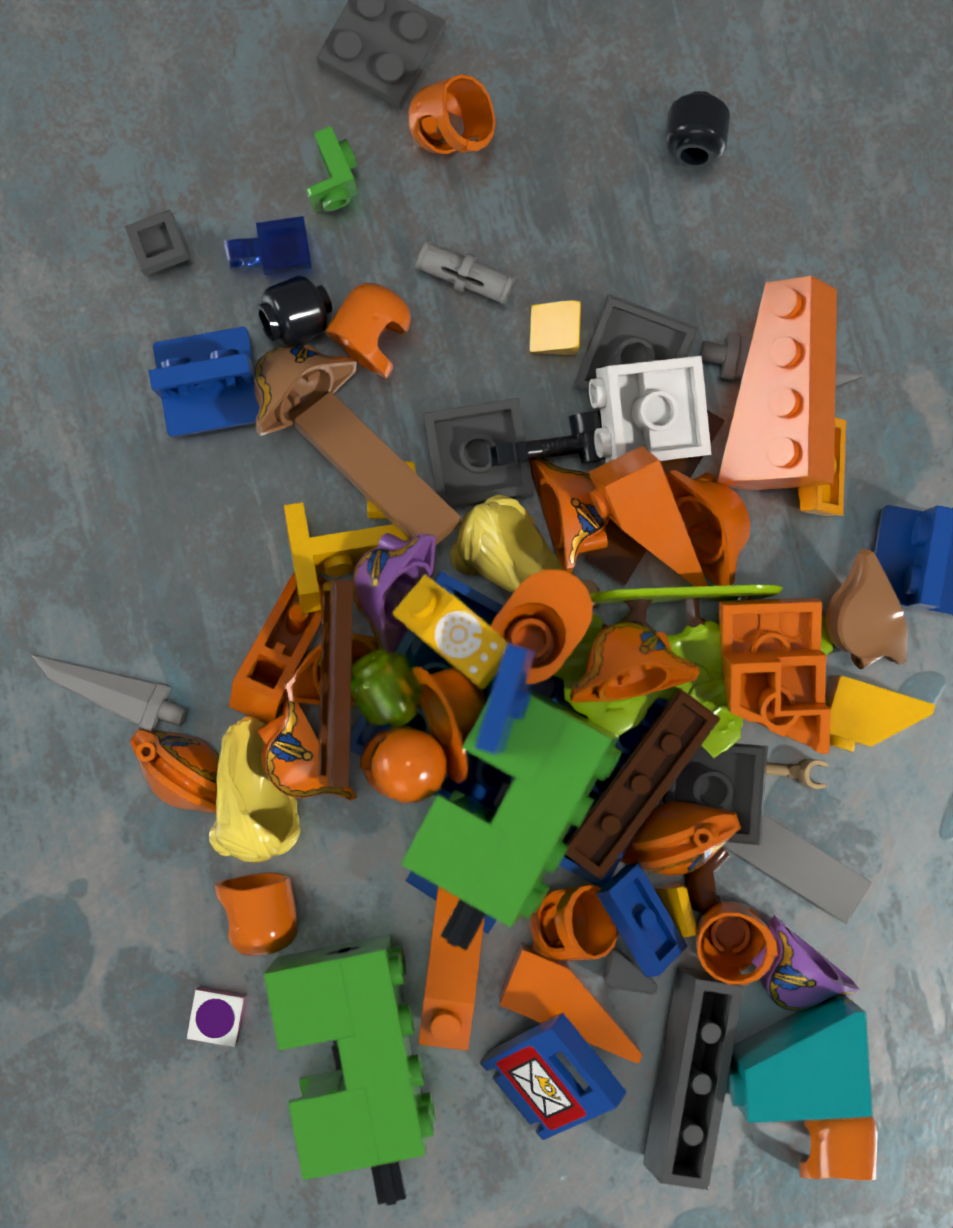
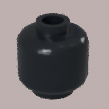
M705 91L692 92L674 101L668 111L665 134L666 149L671 156L676 158L683 166L690 168L705 167L721 157L727 148L730 112L726 104L716 96Z
M302 275L268 287L262 294V303L257 305V315L269 340H277L284 346H295L324 333L328 323L327 314L332 312V303L326 289L322 285L316 287L310 279Z

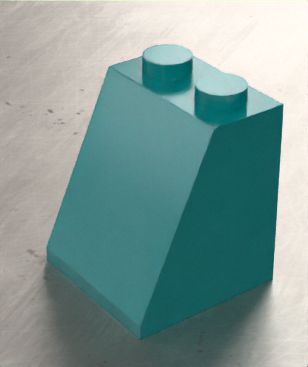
M839 996L828 999L810 1009L797 1011L734 1044L725 1093L730 1094L732 1106L739 1108L748 1123L873 1117L866 1011L847 996Z

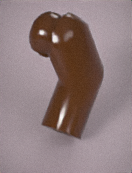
M723 847L704 865L695 871L684 874V884L687 888L691 908L702 915L710 907L721 902L720 896L716 893L714 874L731 856Z

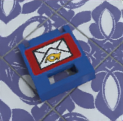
M564 1013L491 1049L480 1061L481 1066L486 1071L493 1068L497 1070L492 1079L530 1125L539 1121L540 1125L537 1127L536 1133L542 1140L616 1109L627 1093L625 1088ZM561 1051L586 1081L588 1087L585 1091L555 1055L556 1053Z

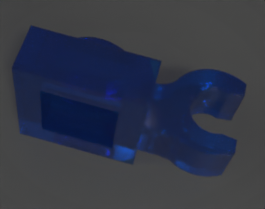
M304 216L256 223L258 237L224 241L230 269L246 268L261 261L264 275L312 268Z

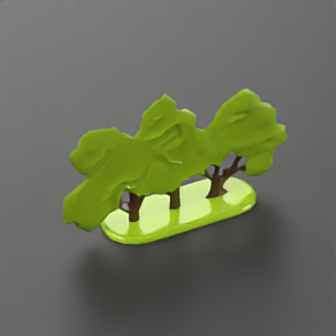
M732 585L609 590L589 594L593 603L628 605L630 611L617 623L631 622L649 628L654 633H657V631L653 630L646 622L648 605L650 603L685 602L687 626L683 632L676 635H667L672 651L681 658L695 664L700 674L694 681L639 697L608 702H571L570 693L573 686L586 674L587 657L598 634L608 627L599 616L592 614V621L584 637L560 669L553 675L564 680V699L572 705L575 711L587 715L590 721L618 736L638 726L646 716L647 709L657 698L669 700L677 687L681 688L721 718L701 745L713 758H716L741 739L743 718L730 713L728 710L722 671L719 624L713 621H706L700 617L699 601H739L767 598L778 595L782 591L783 586ZM822 615L821 651L827 656L833 651V643L827 634L825 625L826 615ZM825 697V704L828 706V699Z

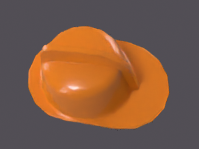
M546 569L530 575L518 586L494 618L490 627L508 643L536 651L526 684H535L547 680L559 670L584 637L592 621L593 604L588 589L576 576L563 570Z
M415 666L410 671V681L414 694L425 714L431 736L442 747L446 758V773L453 781L461 783L466 779L467 759L463 746L486 704L485 696L480 687L455 667L429 674L423 668Z

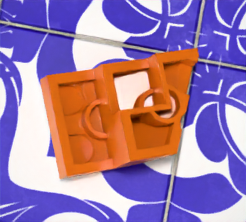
M818 598L719 601L721 661L729 712L747 721L765 726L778 735L787 736L805 744L818 753L830 754L831 709L825 704L826 654L821 651L822 601Z

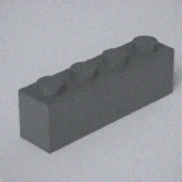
M684 968L677 969L643 1165L661 1184L709 1190L744 986L729 985L713 978L708 972Z

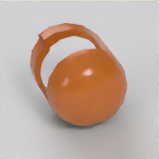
M460 74L425 86L411 100L408 109V125L411 134L418 145L430 153L443 155L457 150L462 153H472L486 147L494 135L496 120L490 95L482 83L472 76ZM447 111L462 117L464 122L462 136L451 125ZM437 124L440 130L438 135H436ZM478 137L477 141H470V139ZM443 138H444L445 141H446V142H438V140H441V139H443Z
M376 283L360 284L353 288L346 296L325 333L362 367L387 379L392 371L393 363L380 351L378 338L384 330L406 335L411 324L410 310L404 300L389 288Z
M394 726L378 732L366 743L360 755L359 769L363 770L367 782L378 793L400 803H418L430 798L441 787L446 775V758L441 745L430 734L411 726ZM382 739H384V740L378 745V748H377V750H376V752H375V754H374V757H373V770H372V769H371V757H372V754H373V752H374V749H375L376 745H377Z
M257 873L221 880L215 883L216 898L226 909L229 932L227 936L230 944L236 951L247 956H266L287 948L293 942L299 926L290 876L280 873Z
M589 884L573 888H562L547 893L537 912L532 914L530 921L532 938L538 949L551 959L561 961L595 960L606 956L614 948L619 931L596 895L602 887Z
M722 901L710 907L700 917L697 932H695L697 955L704 970L713 978L729 985L751 983L759 980L770 969L774 957L778 956L776 940L773 934L762 921L759 914L748 905L737 901ZM766 947L760 965L751 973L741 974L743 970L754 965L752 960Z
M874 1117L805 1120L804 1127L808 1128L810 1132L811 1148L809 1158L800 1160V1177L808 1179H876L877 1125Z

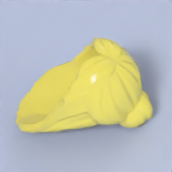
M499 494L488 498L484 503L475 506L464 515L459 526L457 542H454L450 549V561L457 571L469 576L481 574L491 583L511 593H514L518 586L532 574L546 569L562 570L557 556L549 549L542 534L535 526V519L529 515L528 510L522 507L519 501Z
M246 716L231 725L222 738L216 777L217 820L210 829L209 841L212 848L221 856H234L244 862L259 863L271 859L272 856L283 855L295 845L301 828L299 826V815L297 814V800L279 791L266 776L262 767L261 753L264 741L257 730L266 724L257 718Z

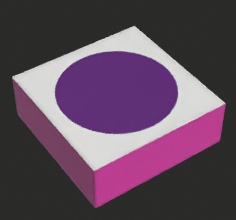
M197 987L194 994L187 1039L235 1047L238 1044L246 995Z

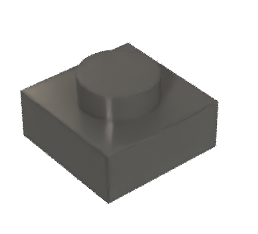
M171 210L125 226L140 269L145 276L190 259Z

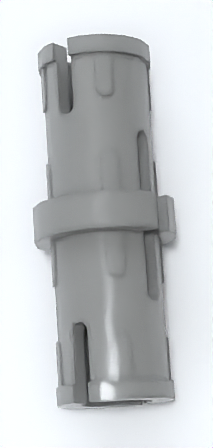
M429 240L424 242L415 267L418 271L422 270L453 283L455 290L464 292L465 289L493 299L502 305L506 303L516 277L477 262V256L467 253L466 256H462L435 245Z

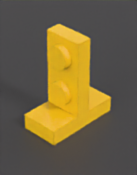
M303 502L284 505L286 528L301 613L321 610L317 581L318 574L325 573L328 576L349 574L356 568L363 555L370 550L379 548V541L386 533H390L406 542L410 541L393 524L309 537Z

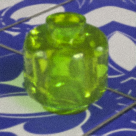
M377 649L360 658L351 667V698L369 723L376 726L390 723L391 727H399L409 722L417 714L415 706L423 696V686L420 685L412 671V667L402 654L397 652L387 653L385 649Z

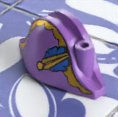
M386 533L379 541V548L370 550L363 555L354 570L352 580L355 604L370 624L379 652L385 658L393 656L408 629L392 612L425 574L431 579L433 578L435 535L418 534L412 540L406 542L390 533Z
M776 915L773 916L769 923L770 931L776 940L778 956L774 957L770 969L759 980L777 1006L789 1011H802L810 1009L828 999L852 995L860 990L850 977L801 939ZM766 947L752 960L756 967L762 962Z

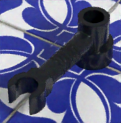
M600 410L569 416L571 435L510 442L487 447L490 467L579 454L581 464L605 460V457H598L594 445L596 428H602Z

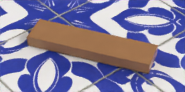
M331 391L294 419L296 429L409 540H412L418 534H432L436 536V546L461 525V516Z

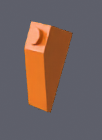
M640 446L589 472L596 488L590 491L589 494L595 509L602 519L606 517L612 519L624 532L694 587L708 586L664 470L656 456L643 446Z
M293 572L233 679L229 702L230 708L257 718L265 724L279 717L286 693L284 684L300 667L307 654L312 651L321 631L322 584L329 580L317 575L321 610L301 613L295 573Z
M438 886L418 1045L468 1051L484 920L467 950L447 943V940L441 937L440 934L460 898Z
M523 942L520 943L499 994V1005L540 1023L564 1013L587 1043L639 1064L642 1053L637 1043L568 962L551 959L538 949L535 942L532 946Z

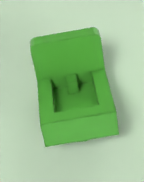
M329 126L314 133L318 151L330 176L329 179L306 189L314 211H319L323 208L325 211L340 209L351 201L350 197L358 194L355 180L350 170L357 167L352 149L347 139L338 142L332 126Z

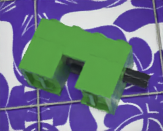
M526 685L524 688L531 690L529 705L522 721L514 719L504 753L495 755L475 748L490 697L463 746V749L515 777L513 783L507 781L502 784L494 799L493 804L499 807L498 811L491 809L458 789H454L450 799L438 794L400 864L460 898L440 936L445 938L450 945L458 946L464 950L469 948L486 914L511 928L521 917L529 920L532 914L537 912L550 888L549 885L542 881L548 871L553 874L555 873L569 847L562 842L571 824L577 827L581 825L593 802V799L588 797L596 780L599 778L604 781L605 778L610 776L622 753L621 750L615 748L620 736Z
M391 934L276 957L265 971L264 979L278 1051L335 1040L331 1048L336 1070L300 1077L299 1085L303 1097L292 1099L288 1102L303 1180L371 1167L378 1205L384 1203L387 1206L397 1204V1201L407 1198L400 1161L426 1156L427 1138L434 1137L433 1123H436L431 1093L422 1094L421 1086H424V1075L419 1054L412 1055L408 1036L414 1035L415 1031L411 1008L409 1004L404 1003L401 984H405L404 975H407L402 945L393 947Z

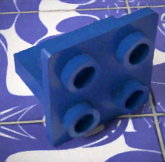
M246 327L164 340L153 344L156 369L148 370L151 389L162 399L168 435L180 437L256 423L260 407L255 398V365L249 331Z
M892 505L884 506L881 510L874 553L900 605L953 616V508L937 505L925 511H919Z

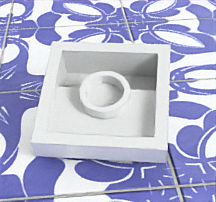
M702 356L613 365L596 369L597 378L591 379L589 382V398L594 409L600 408L602 428H596L594 433V445L599 458L605 457L606 463L640 446L646 448L660 461L712 455Z

